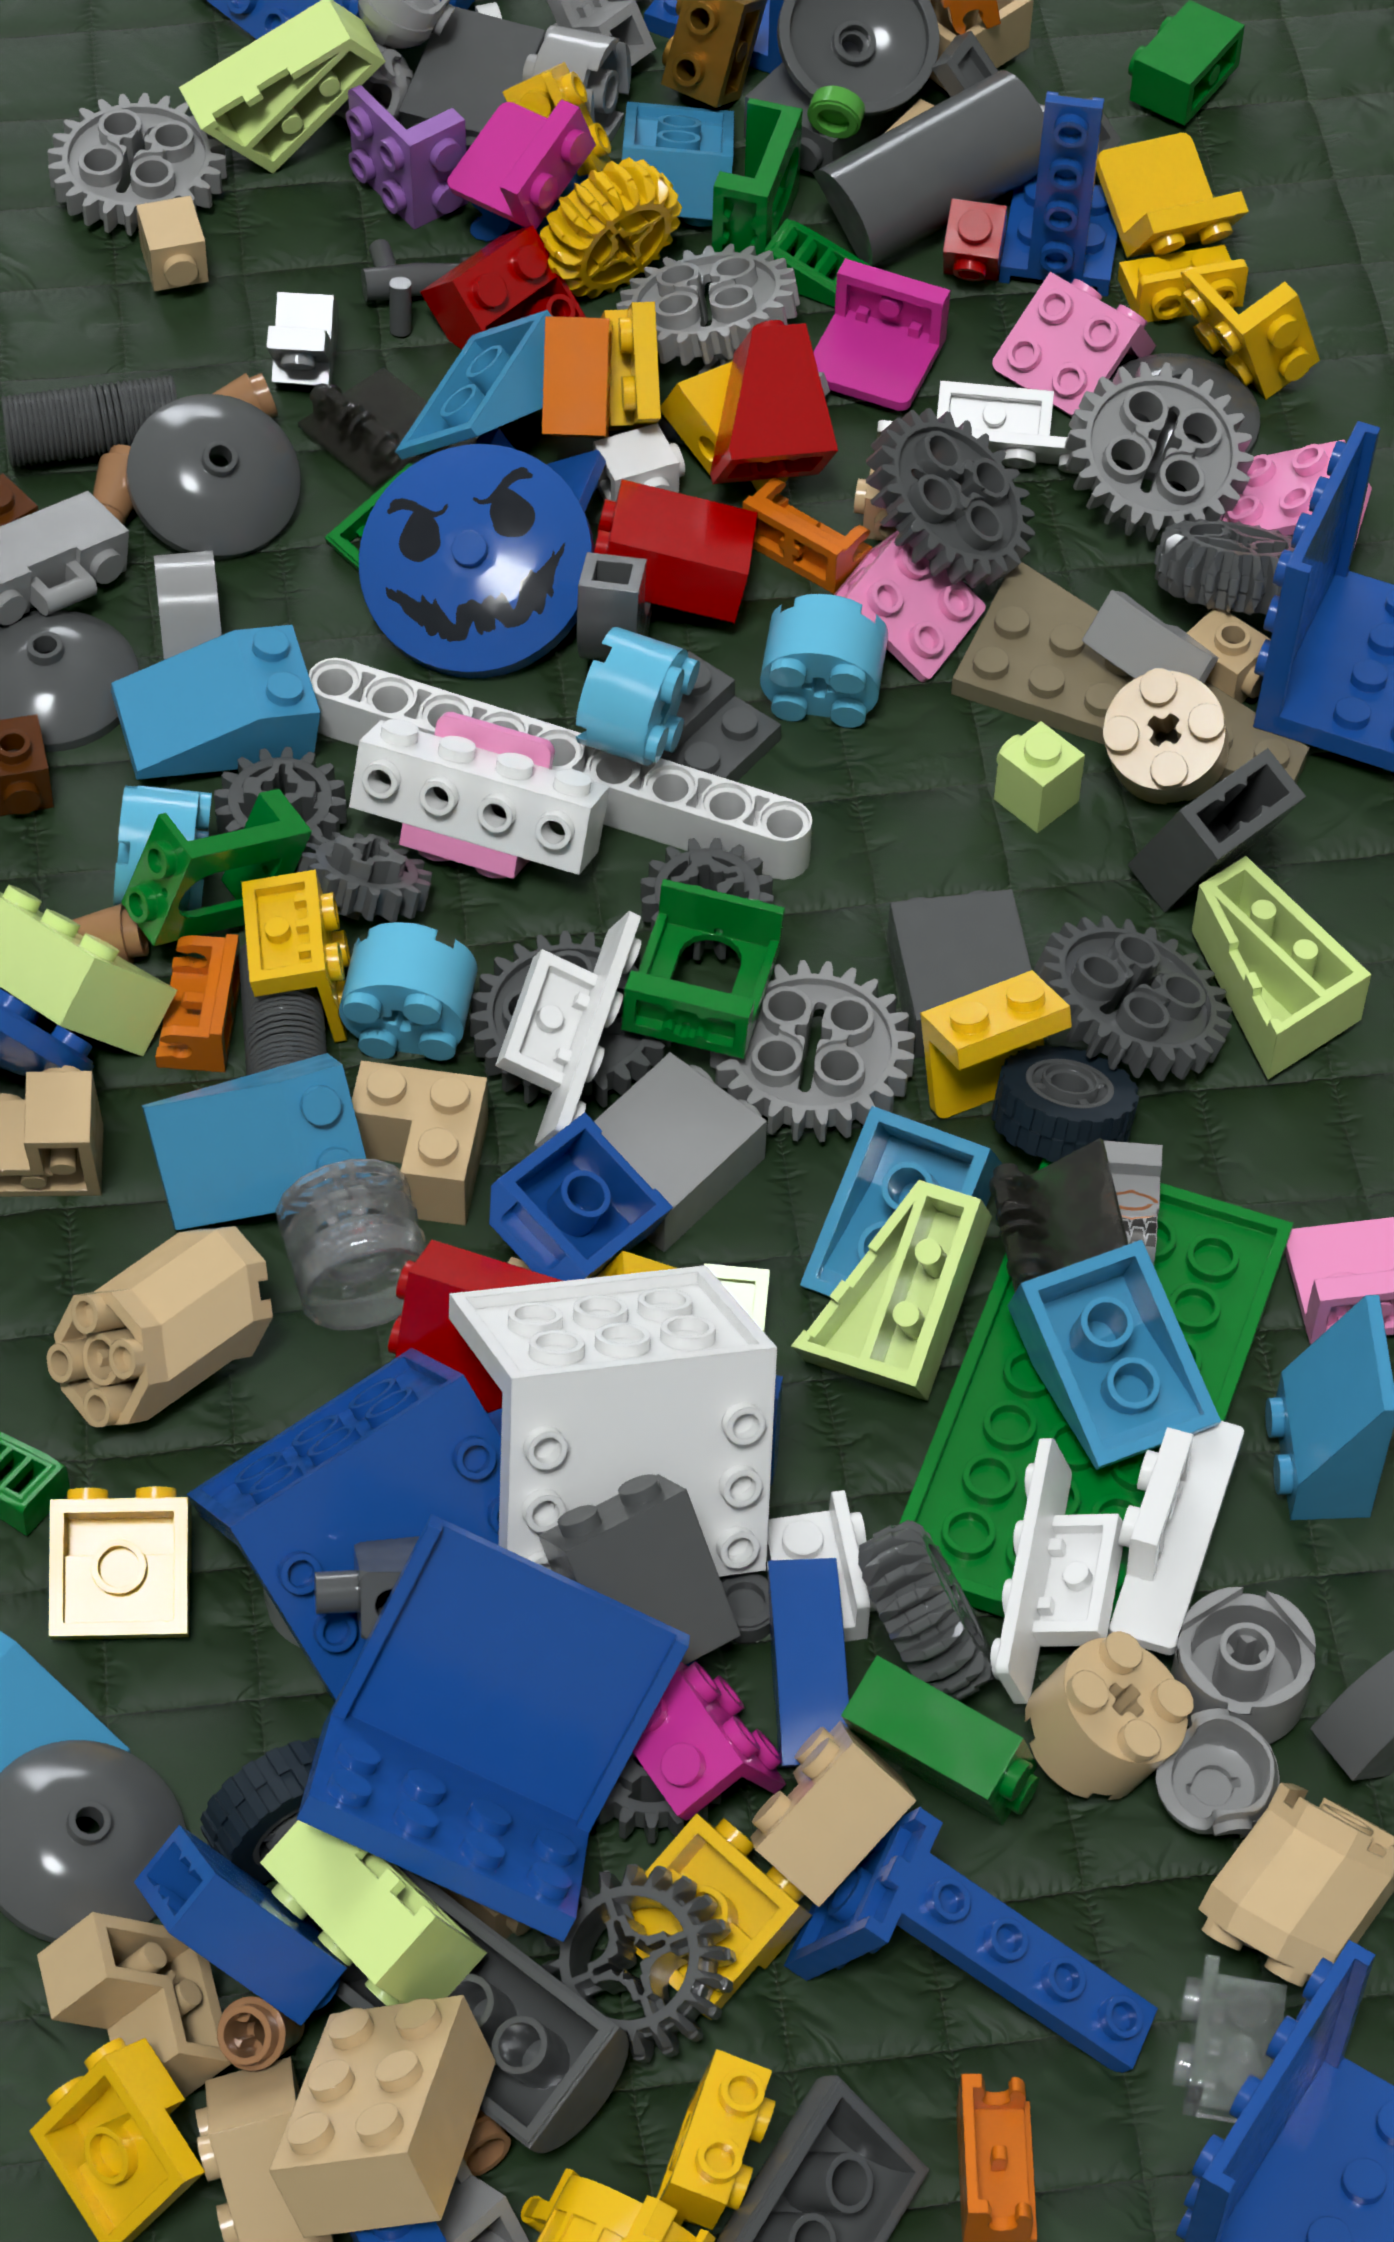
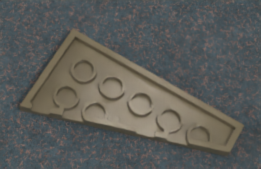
M1021 562L1005 576L952 678L951 694L1037 723L1042 721L1049 727L1105 745L1103 728L1107 710L1116 694L1135 678L1082 641L1099 611ZM1205 681L1204 684L1214 693L1221 705L1229 737L1227 764L1217 782L1222 781L1268 748L1297 784L1307 762L1309 747L1302 742L1253 727L1256 715L1254 711ZM1174 729L1169 733L1160 731L1155 736L1158 747L1165 740L1173 744L1178 742L1177 733Z

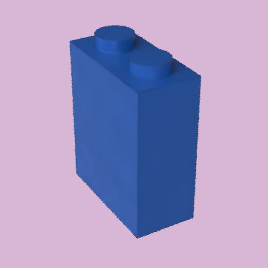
M178 1825L134 1881L169 1934L300 2026H302L313 2011L323 2008L337 1991L340 1976L347 1967L317 1938L320 1932L308 1916L304 1920L298 1918L272 1894L269 1888L181 1825Z

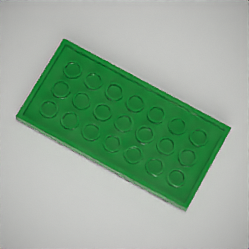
M1045 1158L1042 1159L900 1520V1523L912 1520L923 1526L924 1530L930 1534L934 1544L939 1546L946 1562L950 1564L972 1607L1001 1617H1005L1002 1606L1003 1586L1007 1579H1012L1016 1561L1013 1543L1014 1529L1016 1523L1024 1519L1027 1504L1025 1472L1028 1464L1035 1462L1039 1439L1054 1438L1071 1469L1072 1479L1065 1515L1119 1514L1123 1521L1128 1506L1132 1505L1140 1508L1146 1492L1137 1489L1138 1478L1146 1452L1104 1468L1095 1469L1033 1367L1007 1306L1020 1283L1099 1255L1098 1176L1100 1164L1083 1163V1165H1071V1163H1054L1047 1161ZM1160 1183V1206L1157 1218L1154 1268L1220 1420L1226 1422L1284 1258L1294 1223ZM1160 1447L1152 1449L1151 1451L1159 1452ZM1123 1546L1110 1622L1127 1572L1129 1547Z

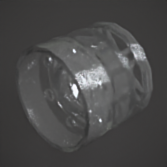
M349 1159L324 1165L300 1177L283 1193L275 1210L279 1231L284 1239L287 1258L292 1262L294 1281L304 1314L316 1325L333 1330H362L386 1324L398 1318L399 1315H402L404 1300L396 1297V1288L401 1271L408 1260L416 1262L428 1245L424 1231L418 1225L417 1209L415 1203L411 1200V1191L406 1176L395 1165L377 1159Z

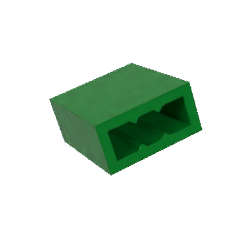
M876 1655L841 1714L849 1729L875 1753L1002 1826L1011 1811L1019 1815L1025 1810L1038 1787L1040 1778L1033 1774L1038 1765L1023 1737Z

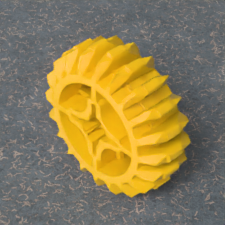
M628 157L619 164L613 161L608 162L600 172L591 170L589 177L580 184L574 183V189L568 196L559 198L560 206L558 209L546 216L549 224L542 228L539 235L544 243V247L550 254L548 265L551 271L566 281L571 292L576 297L587 295L590 299L598 297L603 290L613 293L617 286L622 283L630 285L629 280L640 272L645 273L644 268L653 260L661 258L659 252L663 247L671 244L673 239L670 233L675 231L680 225L678 216L682 206L677 200L678 194L673 190V184L663 173H660L654 166H650L644 159L635 162Z

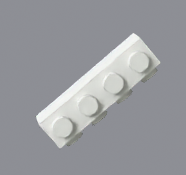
M390 719L386 721L380 720L359 740L349 807L579 875L598 853L610 786L592 781L589 775L581 771L571 769L556 771L535 765L532 759L522 754L494 753L477 748L474 742L464 737H439L419 731L418 727L411 722Z

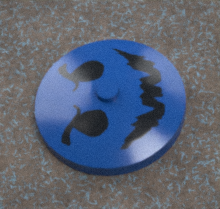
M491 444L462 445L436 452L421 459L397 476L385 489L370 512L363 530L359 550V577L363 596L372 617L383 634L402 654L415 663L441 674L472 679L489 678L511 673L534 663L554 649L568 635L577 622L578 584L587 552L594 553L595 547L589 521L579 500L563 478L551 467L525 452L509 447Z

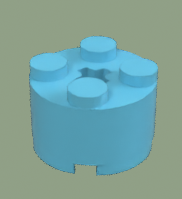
M830 594L799 596L795 598L793 607L782 611L781 604L776 608L770 620L760 676L762 691L772 702V713L786 721H799L807 714L830 717L835 724L842 727L854 728L861 726L865 722L866 713L873 709L879 697L888 643V629L884 621L876 614L874 623L861 614L862 604L852 599Z
M613 627L601 643L612 647L606 662L593 660L583 686L576 715V726L587 730L576 736V740L579 744L650 766L653 762L657 763L664 750L673 753L678 745L683 731L684 718L676 715L683 694L689 695L694 688L699 673L700 661L689 658L686 649L619 627Z
M125 785L118 835L119 848L115 868L113 906L122 902L158 814L167 813L187 841L209 837V831L197 829L209 830L212 793ZM204 879L196 882L185 892L180 900L179 910L190 911L202 907Z
M403 922L379 924L369 929L367 939L360 941L359 938L354 944L340 1001L339 1015L345 1027L359 1039L358 1048L361 1052L376 1059H388L394 1056L395 1051L424 1055L438 1061L451 1059L455 1055L457 1045L463 1037L478 970L474 955L465 945L455 939L454 947L451 948L446 944L436 941L438 930L424 925Z

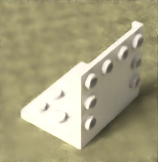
M706 1265L449 1294L450 1321L502 1391L499 1546L551 1570L538 1535L557 1526L558 1519L566 1512L580 1506H596L618 1495L619 1487L628 1480L641 1475L659 1474L687 1489L719 1577L766 1570L777 1347Z

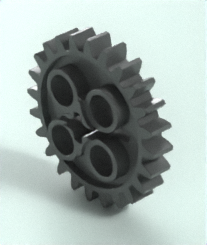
M927 408L920 415L914 410H910L904 417L896 418L880 433L881 435L871 444L874 453L866 459V464L874 470L866 478V483L880 491L870 501L872 505L886 509L888 515L882 519L881 525L883 527H896L899 534L895 539V545L903 546L909 543L913 547L912 562L916 564L921 559L926 558L929 560L932 576L936 577L941 571L946 569L951 584L956 585L965 577L971 588H975L982 581L988 586L992 585L1000 577H1005L1021 563L1020 559L1031 550L1026 542L1035 535V531L1026 524L1035 516L1034 511L1021 505V502L1030 494L1028 490L1015 487L1013 480L1020 474L1018 469H1005L1002 465L1006 452L999 450L992 453L988 449L989 435L987 433L977 439L972 436L970 421L965 420L959 427H955L950 412L946 411L937 419L931 408Z
M1104 915L1097 926L1087 917H1081L1077 927L1066 922L1059 934L1055 932L1051 934L1034 967V971L1038 973V976L1070 1005L1072 1027L1065 1040L1068 1043L1083 1040L1088 1044L1086 1056L1093 1058L1099 1053H1103L1108 1056L1109 1068L1112 1070H1116L1121 1062L1129 1064L1135 1078H1140L1145 1068H1149L1158 1081H1164L1169 1070L1180 1080L1186 1078L1190 1069L1200 1074L1208 1062L1213 1063L1226 1041L1225 1038L1232 1027L1227 1022L1232 1008L1221 1003L1227 993L1226 990L1209 985L1215 973L1212 970H1197L1194 967L1199 957L1196 953L1182 956L1176 952L1178 940L1173 938L1166 943L1158 941L1156 929L1151 926L1146 930L1145 934L1138 933L1130 919L1125 920L1122 928H1116L1112 920Z
M562 931L559 945L552 946L540 934L537 935L536 940L537 950L532 952L516 943L513 945L514 962L497 956L494 959V975L482 973L479 977L480 992L472 993V1014L469 1015L470 1036L474 1037V1054L476 1057H485V1073L487 1076L502 1073V1090L505 1092L522 1084L524 1086L525 1103L529 1104L540 1093L548 1095L549 1103L552 1092L495 1065L532 959L543 949L593 973L601 951L600 947L595 946L594 932H588L581 944H573L569 932ZM640 951L629 972L621 975L616 991L623 994L622 1004L613 1023L608 1028H603L598 1045L605 1049L604 1057L594 1078L589 1083L585 1082L579 1099L584 1102V1097L593 1095L602 1108L606 1107L609 1090L614 1089L620 1095L626 1093L631 1088V1078L639 1081L651 1070V1066H655L665 1057V1048L672 1046L671 1041L621 1030L624 990L631 970L638 971L640 967Z

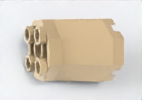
M236 1226L177 1233L94 1292L73 1295L54 1333L55 1344L49 1348L47 1353L49 1374L56 1382L60 1383L61 1391L90 1426L106 1427L149 1420L232 1360L253 1356L273 1318L271 1299L261 1300L259 1282L268 1280L266 1261Z
M1280 1783L1268 1808L1211 1883L1198 1909L1208 1917L1201 1929L1208 1936L1238 1951L1241 1950L1243 1945L1261 1951L1269 1956L1264 1965L1265 1968L1282 1979L1303 1987L1323 1957L1335 1963L1348 1940L1356 1944L1394 1892V1836L1335 1802L1323 1798L1318 1807L1304 1799L1308 1790L1293 1783Z

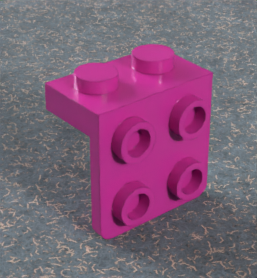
M561 99L549 117L546 118L513 102H505L497 108L449 175L447 184L454 195L523 227L533 225L537 229L596 144L580 108Z
M845 258L837 272L835 314L814 350L818 372H824L829 389L897 411L907 410L914 401L946 341L951 290Z
M680 1662L633 1750L634 1755L675 1814L686 1821L741 1777L774 1794L786 1785L776 1769L781 1764L780 1754L760 1730L756 1729L751 1733L737 1715L745 1708L737 1693L721 1676L718 1675L712 1679L697 1662L692 1663L690 1666Z

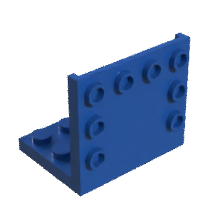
M1357 421L1347 443L1337 441L1327 468V475L1330 478L1320 476L1315 485L1309 505V511L1312 512V515L1302 512L1298 519L1291 542V547L1295 548L1294 551L1284 549L1277 563L1273 585L1282 588L1280 596L1274 595L1264 622L1263 629L1272 632L1271 641L1267 639L1264 641L1255 666L1254 673L1263 676L1253 727L1394 772V585L1349 571L1380 433V427Z
M410 1348L187 1493V1496L200 1517L239 1547L335 1703L366 1639L361 1638L356 1612L316 1614L314 1572L354 1570L355 1544L366 1541L420 1536L431 1514L498 1545L501 1436L464 1374Z
M431 1514L323 1724L297 1820L564 1942L577 1916L589 1832L689 1648L690 1635Z
M1348 1940L1335 1963L1324 1957L1320 1960L1305 1986L1302 1997L1306 1999V2002L1296 2020L1287 2015L1268 2046L1266 2056L1274 2060L1262 2080L1250 2074L1239 2090L1229 2111V2115L1237 2119L1225 2140L1213 2134L1201 2151L1191 2173L1196 2179L1183 2204L1188 2209L1178 2226L1176 2236L1185 2240V2242H1394V2086L1344 2057L1373 1965L1374 1953Z

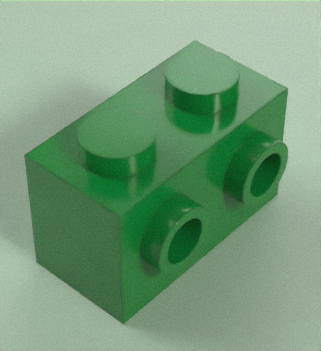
M1189 0L1174 17L1168 16L1165 18L1157 35L1147 46L1141 45L1133 54L1128 67V74L1132 76L1129 100L1185 126L1239 66L1245 25Z

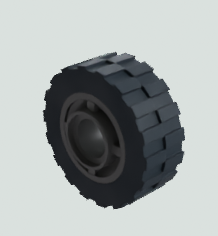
M1040 1045L1032 1049L1024 1048L1018 1050L1016 1055L1007 1057L1004 1065L1001 1067L991 1111V1119L996 1122L995 1129L999 1134H1003L1007 1138V1142L1014 1147L1018 1146L1025 1150L1024 1152L1029 1155L1039 1156L1054 1163L1064 1162L1071 1163V1165H1083V1163L1099 1164L1101 1163L1104 1141H1129L1139 1100V1095H1137L1138 1087L1135 1082L1129 1079L1130 1075L1124 1069L1120 1070L1117 1068L1112 1070L1109 1068L1108 1059H1102L1098 1056L1089 1058L1086 1056V1050L1079 1051L1060 1045L1059 1047Z
M310 1738L308 1741L302 1742L301 1740L289 1742L286 1746L276 1747L266 1752L265 1755L257 1760L250 1761L242 1767V1770L233 1777L230 1776L221 1785L222 1788L216 1794H213L207 1802L208 1807L206 1811L202 1812L200 1820L203 1825L200 1828L211 1848L262 1884L275 1878L260 1862L298 1821L297 1815L319 1738Z

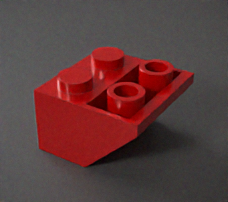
M533 225L499 236L420 291L447 339L461 350L473 334L548 310L553 317L586 318L566 281L551 271L548 265L550 254L544 247V243Z

